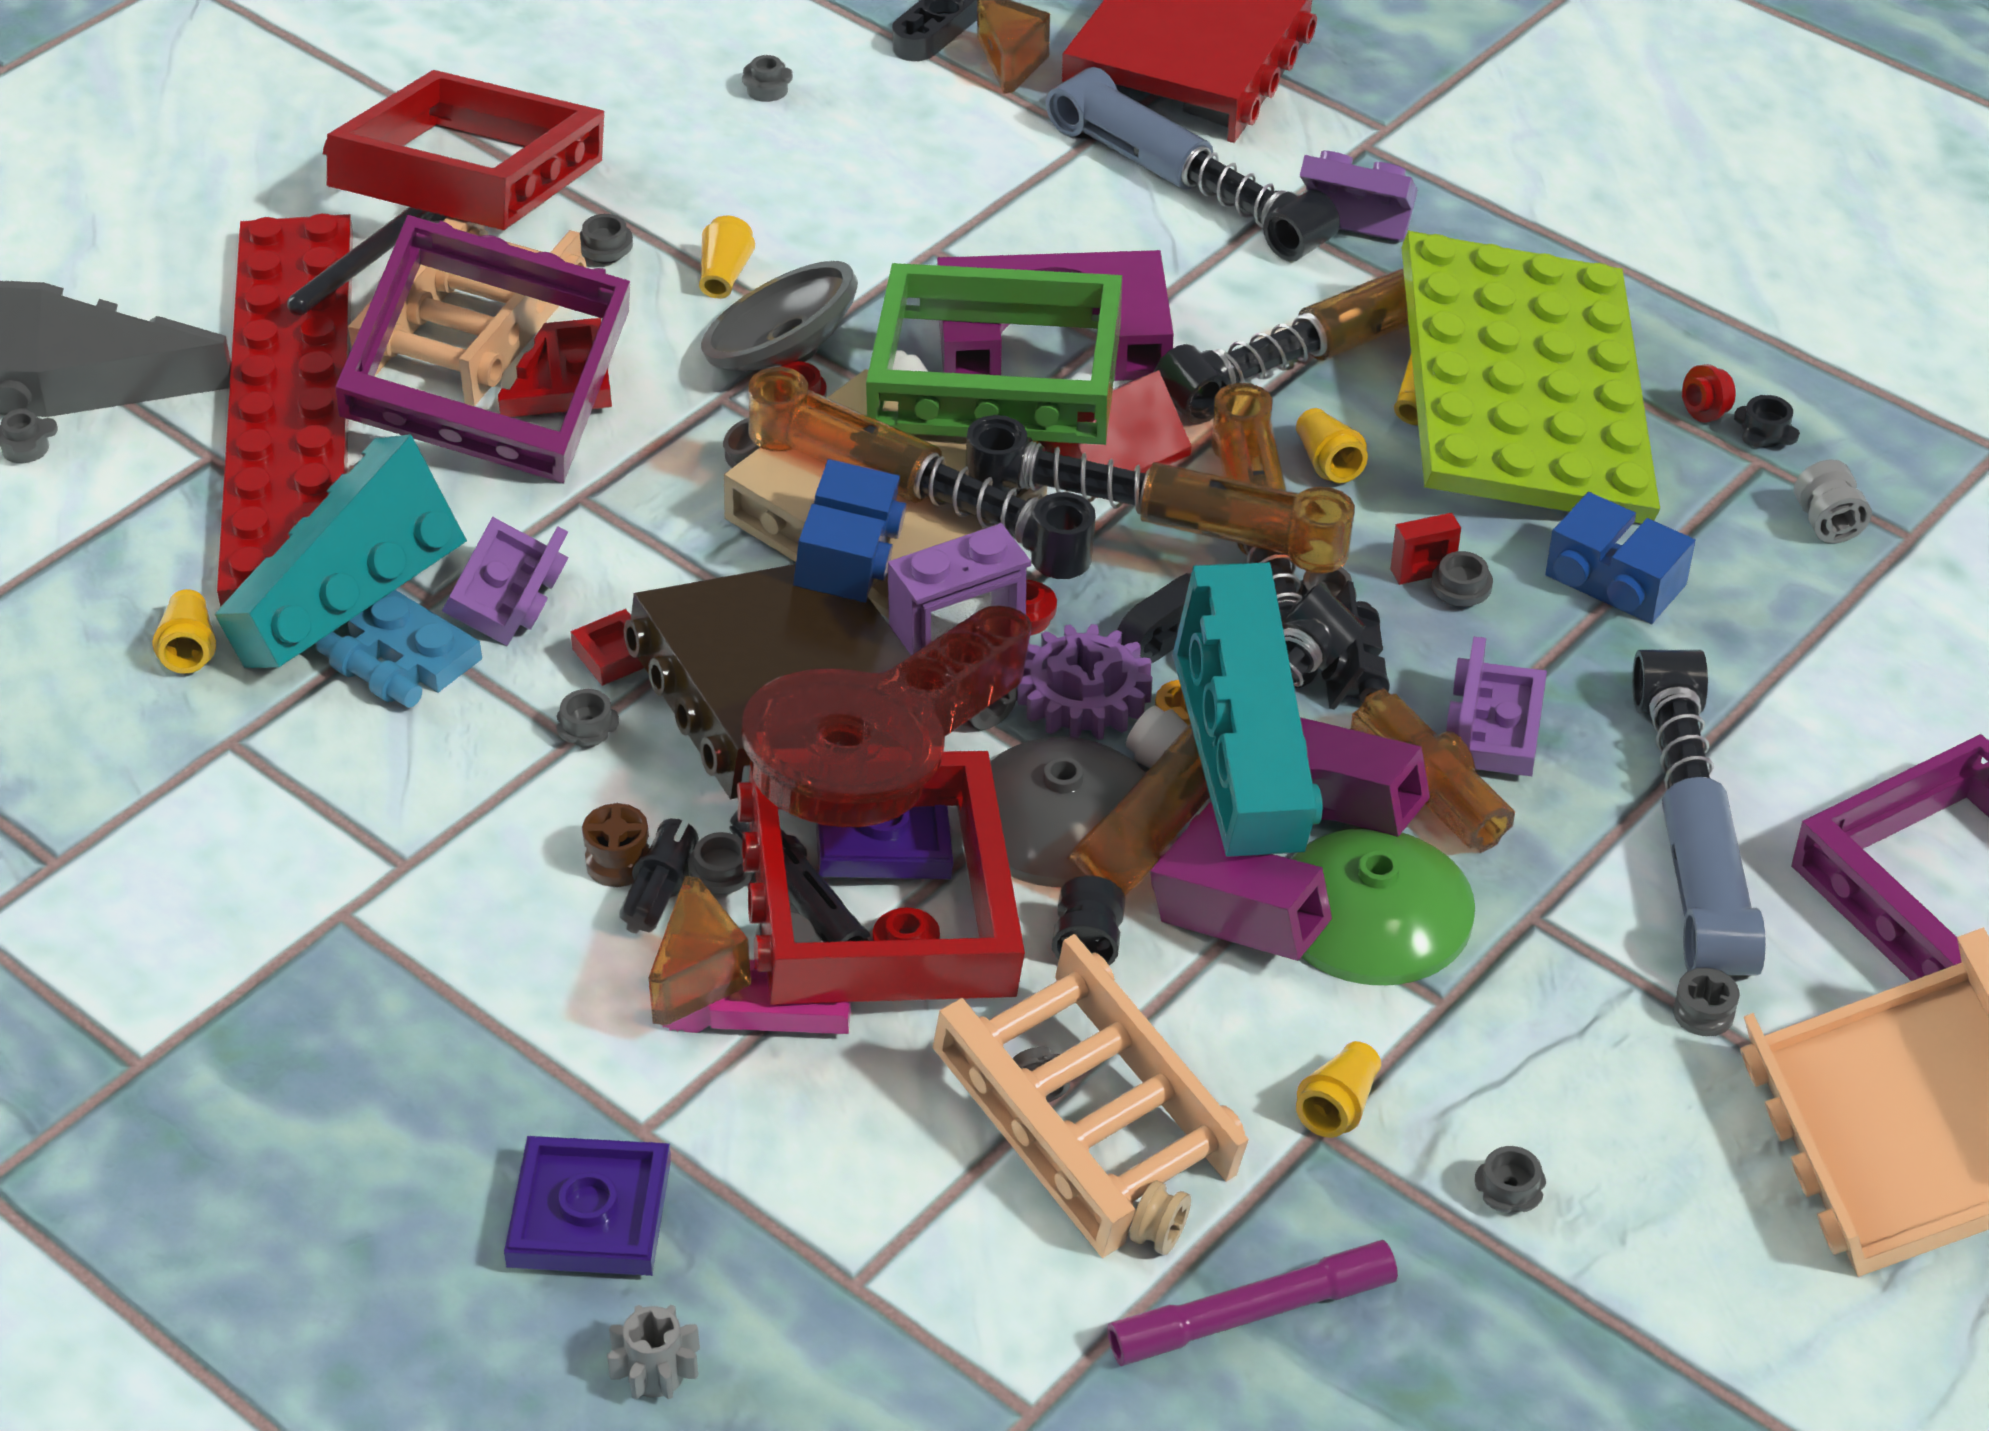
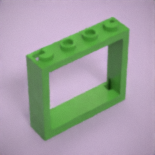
M892 263L866 380L867 426L877 427L878 432L967 437L968 427L973 421L984 416L1002 415L1020 422L1027 431V437H1031L1033 441L1106 445L1121 327L1122 275ZM907 298H920V306L906 305ZM1093 308H1100V315H1092ZM903 318L1098 329L1091 381L893 370ZM885 402H898V412L884 411ZM1078 412L1095 413L1096 423L1078 422Z

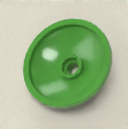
M1354 828L1317 838L1307 844L1305 852L1295 853L1290 858L1323 868L1332 920L1301 957L1322 972L1342 980L1366 985L1387 986L1410 983L1429 977L1447 967L1461 954L1470 939L1475 918V900L1466 876L1445 853L1419 838L1406 833H1401L1399 837L1365 828Z

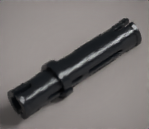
M737 810L730 819L732 826H729V830L742 839L743 832H751L750 822L739 823ZM780 828L788 895L793 907L800 915L810 921L823 942L869 941L868 937H871L869 931L852 915L834 890L809 863L805 846L796 836L787 835Z

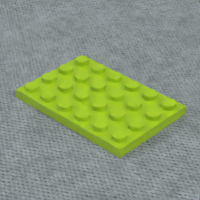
M1408 231L1401 250L1424 488L1569 512L1589 491L1635 512V523L1642 524L1646 518L1654 521L1660 511V503L1623 268L1611 267L1603 263H1589L1560 258L1547 253L1538 254L1504 248L1496 244H1481L1453 239L1440 234Z

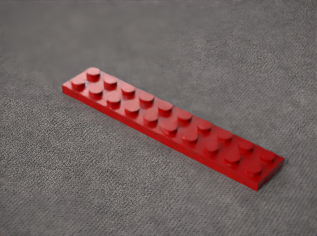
M322 213L311 217L280 219L262 217L256 220L240 221L217 584L220 607L265 558L272 557L290 538L288 533L303 517H309L329 495L327 490L342 474H347L349 419L339 417L336 385L350 353L348 326L351 323L352 279L304 315L297 316L292 314L287 307V301L293 293L353 249V228L350 214L330 215Z

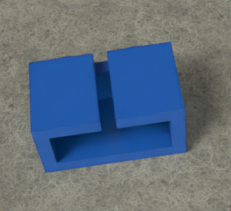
M832 459L827 460L815 494L814 504L811 505L798 541L793 586L866 603L873 580L884 581L888 572V561L891 560L893 544L886 543L887 538L898 539L902 530L907 504L896 501L900 480L899 475Z
M1588 491L1552 530L1545 575L1647 623L1653 624L1687 585L1696 539L1646 518L1626 542L1620 545L1616 542L1635 522L1636 513Z

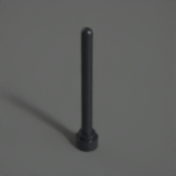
M408 207L293 293L287 301L289 311L297 316L306 314L393 248L407 215L430 221H444L448 216Z

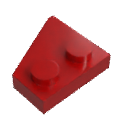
M601 318L544 323L534 338L533 348L524 353L516 366L517 379L510 390L502 388L498 393L500 414L516 417L567 412L600 327ZM608 368L592 409L612 407Z

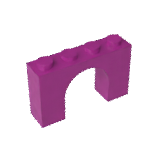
M1161 250L937 257V265L1122 275L1121 327L1114 376L1115 381L1135 380L1154 372L1160 359L1169 350L1173 349L1174 332ZM1093 308L1092 315H1100V308ZM939 320L943 372L1001 376V334L1010 324Z
M1300 717L1307 745V757L1312 783L1317 784L1321 791L1323 805L1321 820L1338 821L1399 837L1430 798L1422 746ZM1212 801L1208 803L1200 814H1197L1191 820L1188 828L1168 851L1157 859L1154 867L1150 870L1151 885L1155 892L1161 922L1299 961L1332 920L1322 867L1274 854L1226 857Z

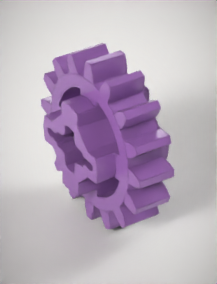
M1070 624L1065 625L1064 636L1059 638L1045 631L1041 633V647L1027 644L1024 647V660H1017L1018 705L1027 706V719L1030 722L1046 718V732L1049 734L1058 731L1061 727L1069 728L1070 737L1079 738L1082 730H1091L1093 736L1100 740L1104 739V728L1112 726L1115 730L1123 733L1127 731L1128 717L1139 719L1144 713L1145 703H1151L1153 682L1150 658H1140L1141 645L1138 642L1129 643L1124 646L1121 645L1122 632L1118 630L1104 637L1099 635L1098 626L1095 624H1091L1086 633H1077L1076 629Z

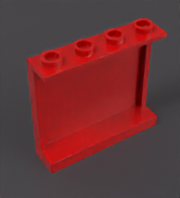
M1103 0L1062 53V83L1087 68L1096 67L1102 69L1117 85L1229 114L1227 141L1235 143L1247 125H1254L1265 98H1272L1274 96L1281 75L1285 70L1290 71L1293 68L1298 51L1303 43L1309 44L1316 29L1317 15L1311 13L1312 0Z

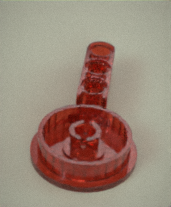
M1001 605L988 606L979 610L887 671L866 673L846 669H813L784 675L767 683L747 703L741 728L743 746L751 759V772L757 787L767 799L782 810L798 818L827 826H872L893 820L906 813L919 800L924 785L936 774L940 767L945 737L1022 682L1032 622L1029 617L1012 607Z

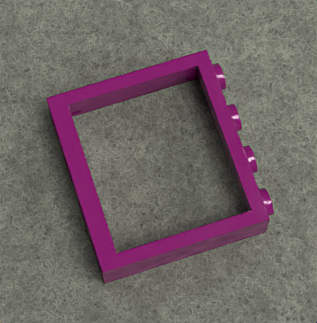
M407 215L337 382L336 396L339 417L400 435L411 434L413 439L564 483L629 313L630 281L606 274V269H589L565 262L553 253H535L511 246L496 236H478L454 229L451 225L439 220V223H434ZM420 265L602 318L559 432L374 377Z
M1982 734L1817 813L1801 823L1791 867L1910 981L1962 963L1957 936L1863 849L1965 798L1969 799L1989 817V740ZM1982 757H1983L1985 760H1987L1988 762L1985 763V764H1982V763H1981Z

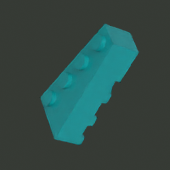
M411 434L375 438L361 453L364 457L348 474H342L327 490L329 495L309 517H303L288 533L290 538L272 557L265 558L214 614L244 668L282 666L467 542Z
M1271 563L1193 565L1172 655L1226 857L1305 852L1313 824H1319L1322 818V796L1319 786L1312 783L1307 757V745L1302 731Z

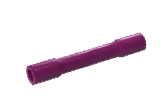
M1379 1240L1326 1256L1310 1266L1182 1305H1165L1109 1322L1107 1325L1109 1343L1117 1363L1120 1366H1125L1180 1349L1193 1340L1326 1299L1339 1300L1394 1283L1398 1278L1396 1261L1387 1242Z

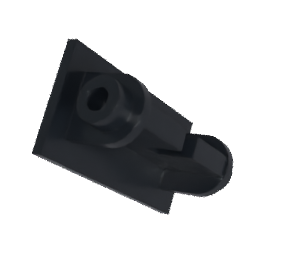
M1348 580L1336 598L1366 627L1333 663L1323 671L1321 670L1322 678L1326 680L1329 708L1333 710L1337 708L1346 695L1360 699L1365 705H1377L1384 700L1390 688L1385 658L1379 656L1383 650L1379 613L1368 602H1356L1354 583Z

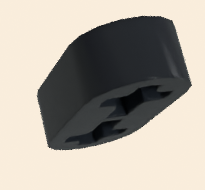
M1191 573L1179 576L1134 606L1125 615L1117 629L1122 632L1121 645L1124 646L1129 643L1138 642L1141 645L1140 658H1150L1151 664L1174 650Z

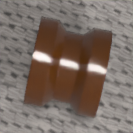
M613 803L600 806L592 810L585 817L582 825L584 846L587 848L585 852L587 873L594 881L604 886H629L634 882L632 871L635 862L640 857L646 856L650 849L647 843L649 837L647 818L639 809L628 804Z

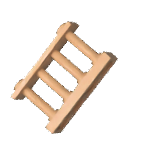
M447 217L444 220L454 229L478 236L489 235L484 225ZM569 230L550 253L559 256L565 262L586 268V260L582 257L580 233ZM507 242L511 246L522 248L528 251H532L535 253L542 252L539 250ZM420 265L375 376L391 358L398 354L436 364L461 373L464 403L475 406L491 387L499 383L503 372L559 306ZM457 289L505 303V306L493 317L441 301L449 293ZM371 301L348 326L351 348ZM429 321L474 334L478 337L466 350L413 333L420 325Z
M1073 934L1063 941L1055 975L1057 981L989 1020L983 1016L978 1017L963 998L939 1010L933 1049L1101 1258H1104L1125 1245L1135 1213L1133 1201L1143 1196L1153 1181L1158 1180L1164 1183L1203 1158H1206L1226 1182L1237 1175L1249 1139L1246 1137L1243 1125L1237 1115L1229 1107L1218 1104L1119 987L1105 959L1097 953H1091L1080 939ZM1074 1003L1081 1008L1099 1030L1098 1033L1033 1071L1027 1068L1021 1069L1003 1046V1044ZM1116 1054L1122 1057L1142 1081L1140 1085L1076 1123L1069 1120L1063 1121L1046 1100L1048 1094ZM1160 1105L1163 1106L1186 1134L1118 1177L1111 1173L1106 1174L1089 1153L1090 1147Z

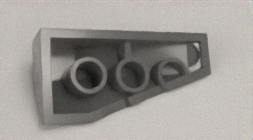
M0 280V415H7L8 412L14 409L25 408L33 412L36 417H51L230 388L231 360L227 339L224 335L160 316L146 321L117 312L118 304L102 299L98 300L96 306L63 296L64 288L45 282Z

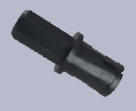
M673 818L664 820L657 829L656 837L647 855L640 857L635 862L632 871L634 882L619 912L620 918L627 923L626 929L637 934L639 930L650 933L656 929L670 898L676 896L682 890L685 880L683 870L699 840L697 831L689 823L680 841L677 842L674 840V837L682 820Z

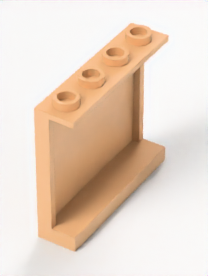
M1984 927L1957 937L1962 963L1764 1036L1754 1013L1743 1016L1751 1044L1741 1047L1740 1051L1750 1078L1755 1087L1768 1084L1774 1098L1765 1101V1105L1780 1141L1793 1138L1799 1154L1790 1158L1801 1188L1806 1197L1819 1193L1826 1210L1817 1213V1217L1827 1244L1833 1255L1846 1251L1857 1277L1989 1230V936Z

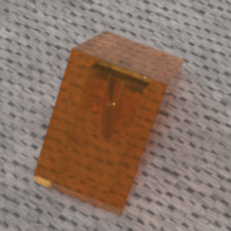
M977 0V38L1003 94L1013 93L1049 57L1050 13L1012 0Z
M685 876L648 977L653 1024L667 1026L751 985L748 938L697 877Z

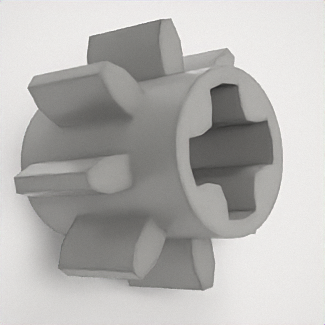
M641 1305L635 1306V1311L625 1321L624 1326H610L612 1351L607 1354L609 1375L611 1380L622 1379L628 1376L633 1399L637 1400L642 1395L647 1397L665 1396L667 1399L673 1398V1391L680 1386L683 1378L696 1379L698 1377L697 1354L695 1353L700 1349L698 1327L696 1324L680 1327L676 1317L675 1306L669 1305L665 1309L657 1306L643 1308Z

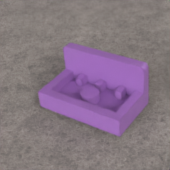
M1321 151L1320 158L1304 155L1299 176L1304 182L1306 190L1316 189L1322 191L1331 199L1339 214V229L1397 242L1404 241L1418 192L1412 177L1405 176V168L1386 162H1374L1373 169L1352 165V157L1334 151Z
M492 516L442 612L508 646L520 625L531 630L540 615L548 597L539 593L538 590L541 584L552 589L569 557L558 551L568 531L557 526L548 544L545 545Z
M1474 636L1470 659H1457L1453 695L1463 696V702L1450 701L1446 739L1457 740L1455 767L1532 776L1547 671L1484 663L1486 638Z

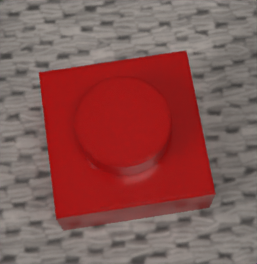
M1452 512L1395 525L1390 570L1399 585L1432 578L1433 570L1440 564L1442 558L1449 553L1459 550L1461 526Z
M626 608L570 631L573 651L602 686L644 668L637 657L633 658L629 654L625 644L624 625L627 620H631V614Z

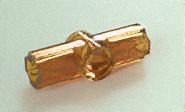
M1385 688L1368 695L1360 708L1352 714L1351 730L1422 746L1430 798L1424 805L1468 848H1476L1479 853L1487 851L1498 845L1503 835L1513 827L1515 810L1475 772L1472 754L1468 746L1457 734L1445 731L1437 735L1396 693L1390 694Z

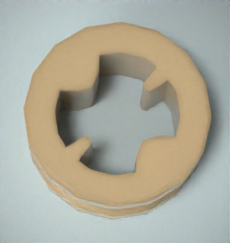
M1158 1180L1153 1181L1143 1194L1134 1214L1130 1228L1131 1241L1140 1245L1146 1240H1151L1155 1243L1154 1249L1156 1252L1167 1255L1175 1246L1184 1229L1191 1207L1190 1194L1179 1191L1174 1196L1167 1193L1165 1183Z

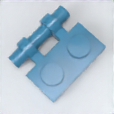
M397 590L392 591L349 620L350 636L342 638L336 633L331 632L316 644L317 651L329 658L332 668L347 677H360L369 683L370 692L386 702L396 700L407 708L415 706L421 699L422 687L418 685L419 682L439 693L482 660L479 640ZM381 657L386 661L381 662L378 659Z

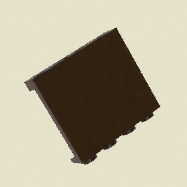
M796 564L636 592L633 594L631 620H627L624 625V639L629 654L633 658L637 657L649 674L650 683L656 695L663 696L675 714V720L680 732L685 736L688 735L698 749L706 772L710 776L716 777L731 800L738 798L737 784L742 782L744 766L750 765L751 755L807 754L894 735L900 736L910 752L941 751L949 706L869 597L866 603L793 586Z

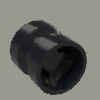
M1089 875L1075 877L1063 885L1058 900L1057 914L1059 919L1054 925L1052 950L1057 959L1060 958L1063 941L1075 934L1091 953H1097L1102 956L1108 965L1113 964L1119 953L1121 932L1118 927L1123 922L1126 899L1119 886L1108 879Z

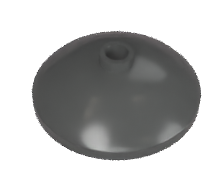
M841 261L818 262L782 274L757 287L726 309L704 334L701 350L711 365L729 371L770 370L791 362H805L816 354L818 346L834 333L854 301L858 279L851 266Z
M1048 737L1016 745L990 760L1012 877L1036 885L1060 888L1069 880L1086 875L1099 876L1109 880L1132 868L1147 854L1153 845L1158 833L1160 819V803L1157 790L1147 773L1123 753L1087 739Z

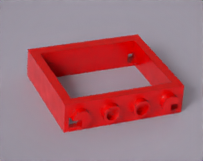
M432 70L327 134L323 147V155H327V186L504 231L602 161L605 111ZM435 125H440L525 147L496 167L490 168L405 147L404 145Z
M988 751L751 755L749 782H738L737 784L739 802L737 817L739 823L750 822L751 832H743L742 861L744 873L755 872L756 883H749L748 915L750 924H761L762 935H755L754 969H757L758 972H767L770 1005L1017 997L1025 950ZM957 806L979 938L794 943L778 809Z

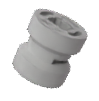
M1829 459L1819 461L1807 467L1794 483V494L1803 511L1809 514L1808 520L1817 537L1826 543H1841L1858 536L1866 529L1872 516L1871 507L1864 494L1856 489L1857 483L1850 469L1840 460Z

